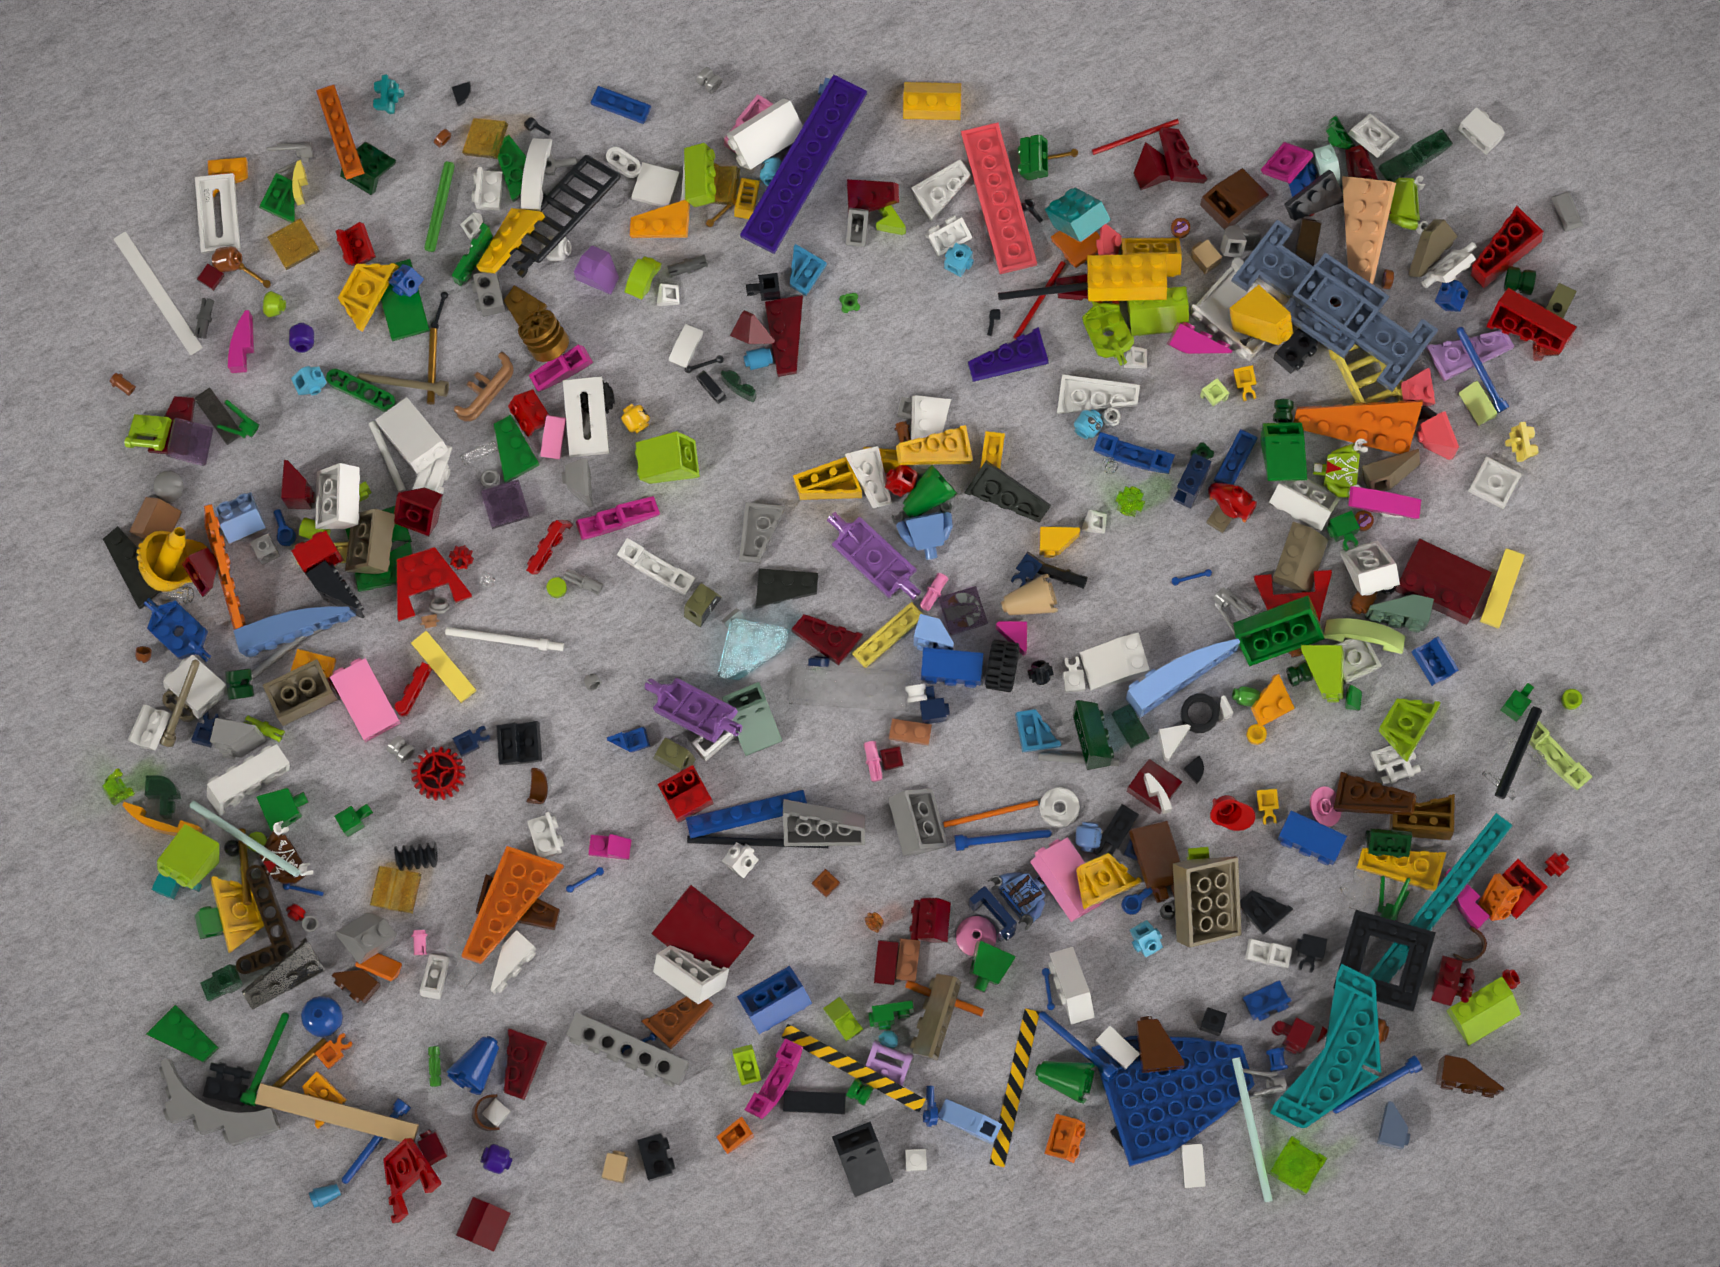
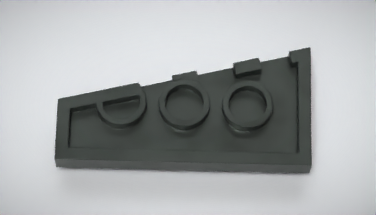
M987 460L964 492L967 495H973L985 502L999 505L998 507L1016 512V514L1039 523L1051 507V504Z
M117 526L103 538V541L136 605L141 609L145 606L144 602L148 598L152 600L161 591L153 589L145 582L139 571L137 560L138 548Z

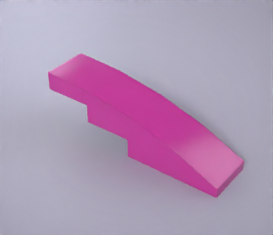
M1350 486L1348 506L1374 513L1419 519L1421 499Z
M652 496L619 504L616 508L597 512L595 516L578 519L576 525L581 539L586 540L646 521L660 515L655 498Z

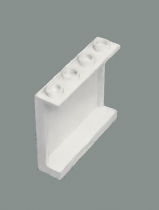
M1236 257L1231 267L1196 305H1192L1190 313L1197 322L1204 323L1209 332L1214 335L1217 334L1222 338V341L1233 347L1242 359L1246 358L1248 361H1251L1267 342L1257 338L1249 341L1246 346L1239 342L1241 339H1247L1250 336L1235 332L1232 329L1229 308L1257 285L1265 289L1282 306L1286 305L1289 298L1260 278L1255 281L1248 292L1231 282L1233 276L1244 263L1243 260Z

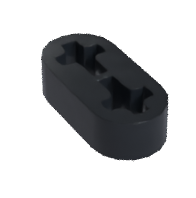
M704 370L696 376L698 382L716 403L720 404L727 398L721 388Z

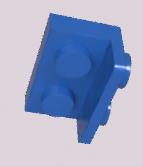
M1280 980L1242 998L1253 1021L1256 1019L1263 1021L1271 1016L1270 1013L1275 1010L1279 1013L1288 1009V1004L1292 1001L1290 997L1288 998Z

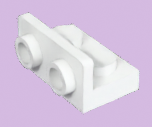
M478 167L477 173H474L473 180L474 184H476V190L472 191V202H475L477 209L500 210L503 172L483 171L482 167Z
M953 215L945 220V224L941 226L937 224L928 229L929 232L925 236L930 240L937 256L946 253L949 247L953 248L955 243L962 244L972 238L962 217Z
M144 704L128 741L142 748L156 751L171 713L154 709Z
M546 812L544 816L527 821L537 856L542 858L561 854V847L564 846L561 835L557 836L555 828H558L556 817L551 816L550 812Z

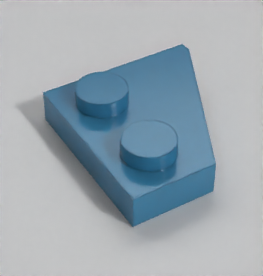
M795 244L790 287L807 296L827 266V262Z
M1036 709L1015 713L1022 753L1061 746V742L1054 737L1050 727L1042 721V717Z

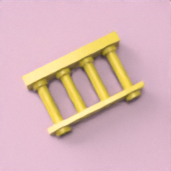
M1354 344L1350 351H1353L1360 347ZM1328 350L1330 358L1336 361L1355 400L1354 404L1379 402L1391 396L1396 397L1397 401L1403 400L1402 380L1393 392L1387 389L1363 399L1359 389L1377 382V378L1387 365L1372 355L1347 365L1341 356L1332 350ZM1373 362H1379L1382 368L1381 372L1355 382L1351 374L1352 371Z

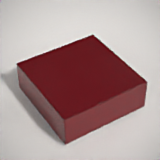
M207 264L197 277V280L214 291L225 275L210 264Z
M900 746L880 750L884 771L904 767Z

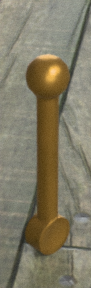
M1072 149L1071 152L1049 155L1048 160L1065 156L1077 157L1078 150Z
M731 198L730 203L715 217L708 219L706 222L707 227H712L714 222L732 205H735L736 198Z
M240 263L239 270H244L245 272L250 274L252 277L263 283V286L265 288H269L271 286L269 280L262 279L261 277H259L258 275L244 267L243 263Z

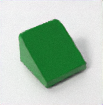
M1350 685L1347 689L1345 708L1359 711L1361 708L1362 691L1353 685Z

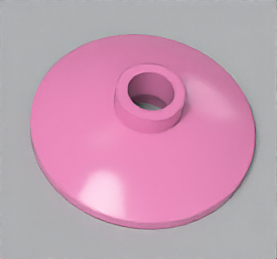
M1324 786L1315 789L1310 798V811L1316 822L1327 827L1335 825L1341 817V812L1334 810L1336 792L1329 787Z
M972 916L963 920L958 926L956 941L959 948L965 954L973 956L977 941H983L995 946L996 930L988 919L981 916ZM974 932H979L980 937L976 939L972 936V934Z

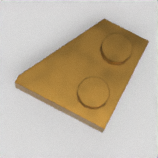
M515 285L504 299L505 305L518 326L529 314L538 310H546L547 308L545 303Z

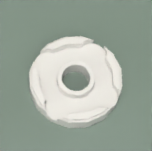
M1057 787L1044 794L1041 798L1039 809L1041 817L1047 824L1052 827L1063 828L1074 823L1078 817L1080 805L1072 791L1067 788ZM1058 802L1065 805V810L1061 813L1054 810V805Z

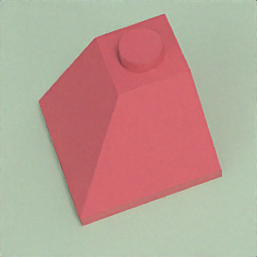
M1446 411L1419 425L1416 435L1419 443L1422 442L1425 449L1448 460L1454 458L1459 445Z

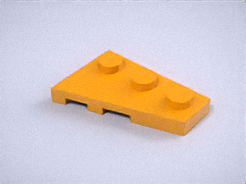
M682 200L631 217L630 237L688 238L690 203Z

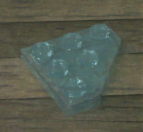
M731 618L718 676L739 681L785 649L789 629Z

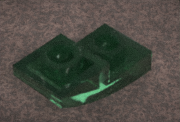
M721 371V379L729 389L740 397L753 403L755 402L757 394L753 386L749 384L741 385V378L734 371Z

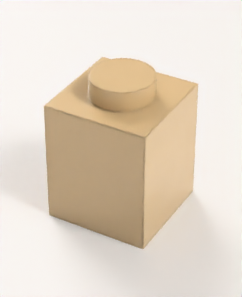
M1208 239L1203 243L1201 241L1192 248L1191 258L1204 274H1207L1221 263L1222 256Z
M613 1150L612 1154L607 1153L602 1173L603 1179L624 1183L629 1158L625 1157L624 1152Z

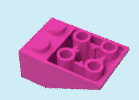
M1187 322L1177 323L1167 342V345L1186 354L1232 353L1233 351L1229 349L1230 345L1224 341L1218 340L1215 342L1211 340L1212 335L1204 331H1200V333L1194 331L1195 326Z

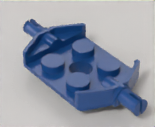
M151 598L144 602V605L152 611L147 629L179 660L195 654L199 655L205 662L208 661L205 656L209 659L211 658V655L203 648L208 631L176 600L157 606ZM178 627L184 628V633L181 636L174 635V631Z

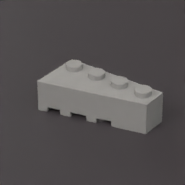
M783 799L784 846L865 845V815Z

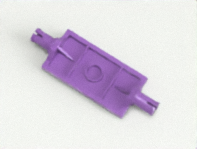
M836 512L832 513L833 516H829L827 522L839 531V537L832 543V547L887 598L890 599L898 589H902L912 600L916 599V595H920L922 591L909 581L910 577L917 571L916 568L862 518L858 517L850 524L846 523Z
M652 678L648 679V682L645 683V690L656 694L658 697L657 703L653 707L655 713L715 743L724 730L734 736L739 735L736 730L741 733L742 725L732 721L738 713L735 707L678 678H675L672 684H660Z

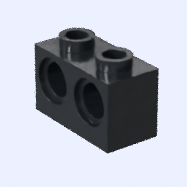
M1298 328L1290 339L1275 352L1273 359L1291 374L1294 370L1298 371L1305 364L1304 359L1307 356L1312 357L1316 353L1318 341ZM1305 341L1309 346L1302 347L1299 342ZM1293 355L1296 360L1290 361L1286 356Z
M659 1133L637 1140L648 1181L651 1182L672 1176V1170L676 1168L673 1157H668L667 1150L670 1149L667 1137L663 1138V1135ZM652 1142L660 1143V1149L657 1152L649 1150V1145ZM661 1161L665 1163L666 1167L663 1172L659 1173L655 1171L654 1167L657 1162Z

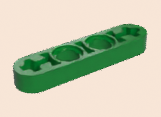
M331 369L326 375V380L332 388L383 412H387L396 405V400L392 394L344 371ZM338 375L339 379L344 381V383L342 384L338 380H335L333 382L331 377H336ZM351 382L358 383V388L354 391H349L347 388ZM366 391H375V396L372 399L365 398ZM379 395H380L381 399H383V400H385V401H387L388 399H390V402H391L392 404H391V405L387 404L386 407H385V406H384V403H383L381 400H378V399H379Z

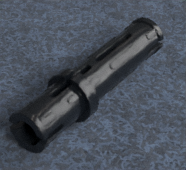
M1043 563L1037 572L1040 575L1048 574L1049 578L1061 581L1065 585L1070 584L1082 589L1085 588L1088 579L1087 576L1071 572L1070 569L1065 570Z

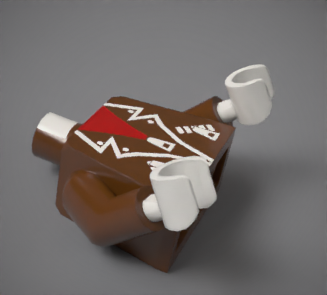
M283 821L274 824L273 832L268 837L264 847L301 871L298 877L293 876L263 855H260V858L265 864L263 867L266 869L268 876L271 875L276 882L296 884L306 875H312L313 870L307 871L310 863H303L289 838L285 834L282 836V833L288 832L289 828L284 827L282 829L281 824ZM256 869L255 873L260 879L262 873L260 869Z

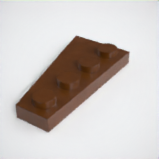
M1341 772L1334 810L1336 812L1413 815L1417 796L1405 790L1387 787L1375 781L1370 782L1364 780V778L1350 776L1345 772Z
M487 874L484 878L476 914H479L493 880L492 876ZM537 898L517 923L555 930L560 909Z

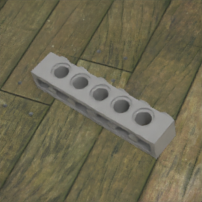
M577 1012L566 1033L570 1038L569 1042L578 1046L581 1043L588 1045V1050L599 1054L600 1051L608 1054L606 1058L614 1062H618L620 1059L626 1062L625 1066L636 1071L637 1068L645 1070L644 1075L653 1079L656 1076L663 1078V1083L674 1087L675 1084L680 1086L690 1064L682 1058ZM589 1029L595 1031V1036L591 1040L585 1039V1032ZM608 1037L613 1038V1046L605 1048L603 1046L604 1040ZM625 1046H631V1055L623 1056L622 1049ZM649 1054L651 1056L650 1063L646 1065L641 1064V1056ZM663 1062L670 1064V1069L666 1073L659 1071V1066Z

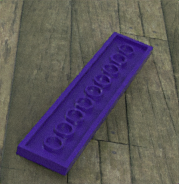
M833 74L740 234L741 238L773 254L776 253L867 96L866 90Z

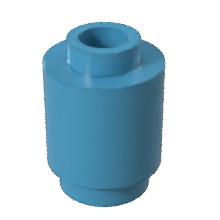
M763 347L746 351L747 355L743 356L745 366L750 367V370L767 367L773 363L770 348L765 349Z

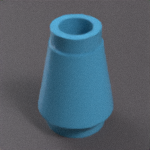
M337 1183L314 1188L313 1191L309 1192L314 1208H321L341 1195Z

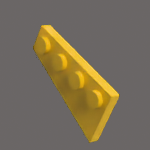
M511 208L477 264L478 270L495 274L511 256L510 252L523 243L521 239L527 233L531 234L535 229L534 225L536 222L542 221L545 218L543 212Z
M966 425L953 430H945L939 434L934 433L924 438L902 442L896 446L899 465L970 464L973 462Z
M1362 848L1356 869L1385 876L1386 878L1405 883L1407 878H1410L1409 885L1434 892L1438 886L1447 852L1410 851L1409 857L1397 858L1390 855L1375 856L1368 854L1367 848Z

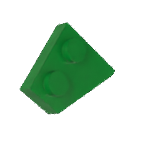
M1337 115L1332 117L1326 129L1330 144L1333 147L1342 149L1354 147L1355 144Z
M276 173L259 207L294 224L295 208L292 180Z

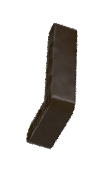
M261 865L250 866L246 871V877L271 946L240 957L236 961V969L241 974H250L290 959L295 953L292 938L266 869ZM255 868L260 869L262 873L258 880L252 877V871ZM262 887L267 888L269 892L265 899L259 896V890ZM269 906H272L276 911L275 916L272 918L266 915V909ZM276 925L283 929L280 937H276L273 934V928ZM284 944L290 948L287 956H283L280 953V947ZM263 952L270 954L271 958L267 964L261 961L260 957ZM245 959L251 962V968L248 971L243 970L241 967V963Z

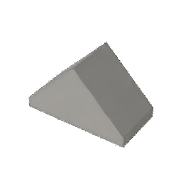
M849 208L846 245L866 246L869 210Z

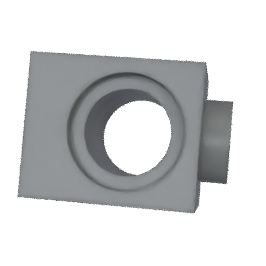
M268 533L250 542L262 565L280 557Z

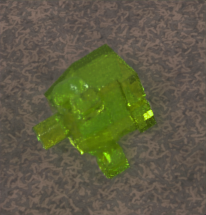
M119 768L115 769L114 773L105 779V784L101 787L114 806L135 795L131 787H125L126 785L121 778L117 779L123 776Z

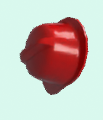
M1224 795L1212 800L1213 806L1210 812V819L1213 823L1234 831L1245 830L1254 823L1255 812L1247 804L1237 801L1230 795Z

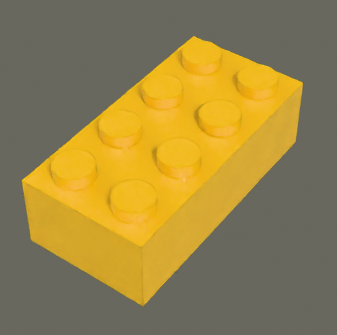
M1166 254L1087 255L1088 301L1167 300Z

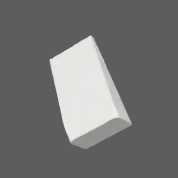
M429 954L420 987V995L422 997L441 999L450 957Z
M1202 1144L1182 1145L1181 1156L1184 1187H1206Z

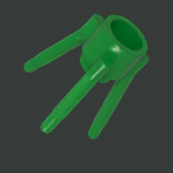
M225 400L224 404L243 419L239 425L241 431L223 425H217V428L240 435L244 439L247 435L253 437L260 424L246 416L229 400Z
M1381 876L1379 906L1377 912L1381 913L1380 917L1396 921L1410 893L1407 890L1410 878L1406 879L1395 905L1386 903V906H1383L1385 876Z

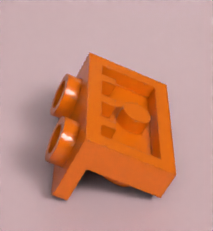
M1500 873L1494 874L1477 905L1490 916L1489 919L1491 921L1504 920L1511 914V910L1519 900L1523 888L1521 886L1512 887Z
M1056 1114L1044 1154L1074 1163L1080 1152L1079 1145L1081 1139L1085 1135V1123L1079 1119Z

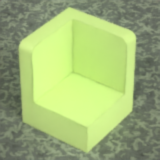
M1218 378L1204 387L1200 394V397L1202 399L1206 397L1213 407L1222 400L1225 402L1229 396V392Z

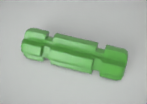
M431 1046L428 1048V1055L430 1056L428 1058L429 1075H431L429 1081L431 1087L441 1086V1078L439 1077L441 1075L440 1058L438 1057L440 1055V1048L438 1046Z

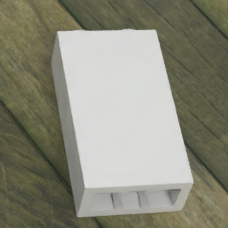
M781 99L726 135L729 139L728 144L733 151L735 150L737 154L736 160L739 165L751 170L792 144L803 125L791 101Z
M407 397L375 419L383 433L416 473H419L449 451L440 436Z

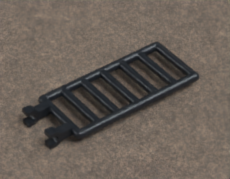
M589 155L583 156L543 198L541 212L549 204L572 219L563 226L545 215L541 222L558 231L552 240L535 230L531 234L527 233V235L542 243L545 247L537 254L521 244L510 252V255L518 250L525 255L520 261H516L512 265V268L518 271V276L523 278L527 274L528 268L534 262L540 263L620 180V173ZM589 164L611 178L602 185L580 171ZM575 177L597 190V192L590 199L567 184ZM563 191L585 205L578 212H575L554 198ZM509 257L508 260L503 264L504 267H505V266L507 265V263L509 262L510 257Z

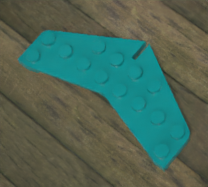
M1341 964L1336 977L1325 1048L1275 1102L1270 1112L1271 1114L1299 1128H1307L1379 1078V1076L1362 1068L1364 1064L1381 1073L1376 984L1372 978Z

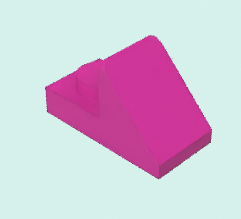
M609 834V836L591 835L588 855L629 860L632 840Z

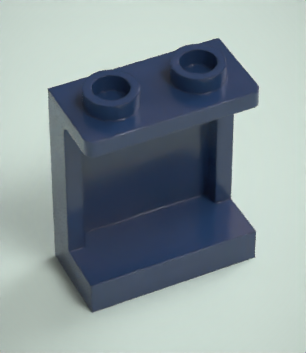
M1195 453L1192 455L1177 485L1178 490L1173 501L1190 509L1192 508L1208 475L1212 461Z
M985 886L969 898L968 906L975 911L984 904L1004 927L998 934V940L1000 942L1004 939L1008 941L1016 934L1017 922Z

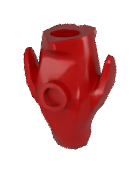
M1215 482L1208 487L1210 500L1215 499L1223 513L1231 518L1239 517L1243 522H1247L1257 506V501L1252 500V495L1240 486Z

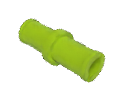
M250 715L246 716L245 720L251 722V725H255L264 736L279 743L281 742L283 737L278 735L284 736V730L269 725L267 721L262 722Z

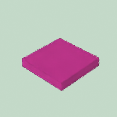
M1283 142L1261 168V171L1264 175L1290 184L1314 155L1309 150Z

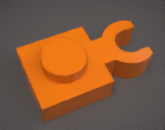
M344 1033L338 1036L335 1044L330 1040L315 1052L317 1058L328 1070L344 1057L341 1051L348 1050L353 1045L351 1041L346 1045L341 1043L342 1039L346 1037Z

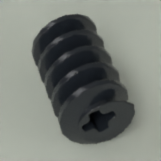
M436 842L433 848H431L429 843H426L425 849H423L421 844H418L417 850L411 844L409 851H407L405 845L402 846L401 851L398 850L397 846H394L396 866H398L400 871H404L405 866L408 870H412L413 865L416 869H420L421 864L424 868H428L429 863L433 868L436 867L438 862Z

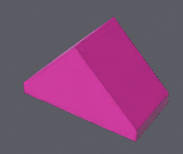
M999 621L996 623V630L1007 641L1018 643L1020 647L1019 653L1025 656L1027 653V622Z

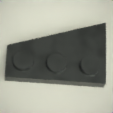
M759 568L756 609L769 604L781 603V601L817 594L818 573Z

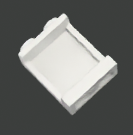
M191 655L188 659L185 658L174 672L171 671L165 676L163 683L167 691L171 690L179 697L192 661L198 660L195 656ZM200 661L185 702L192 709L193 715L198 719L227 694V685Z

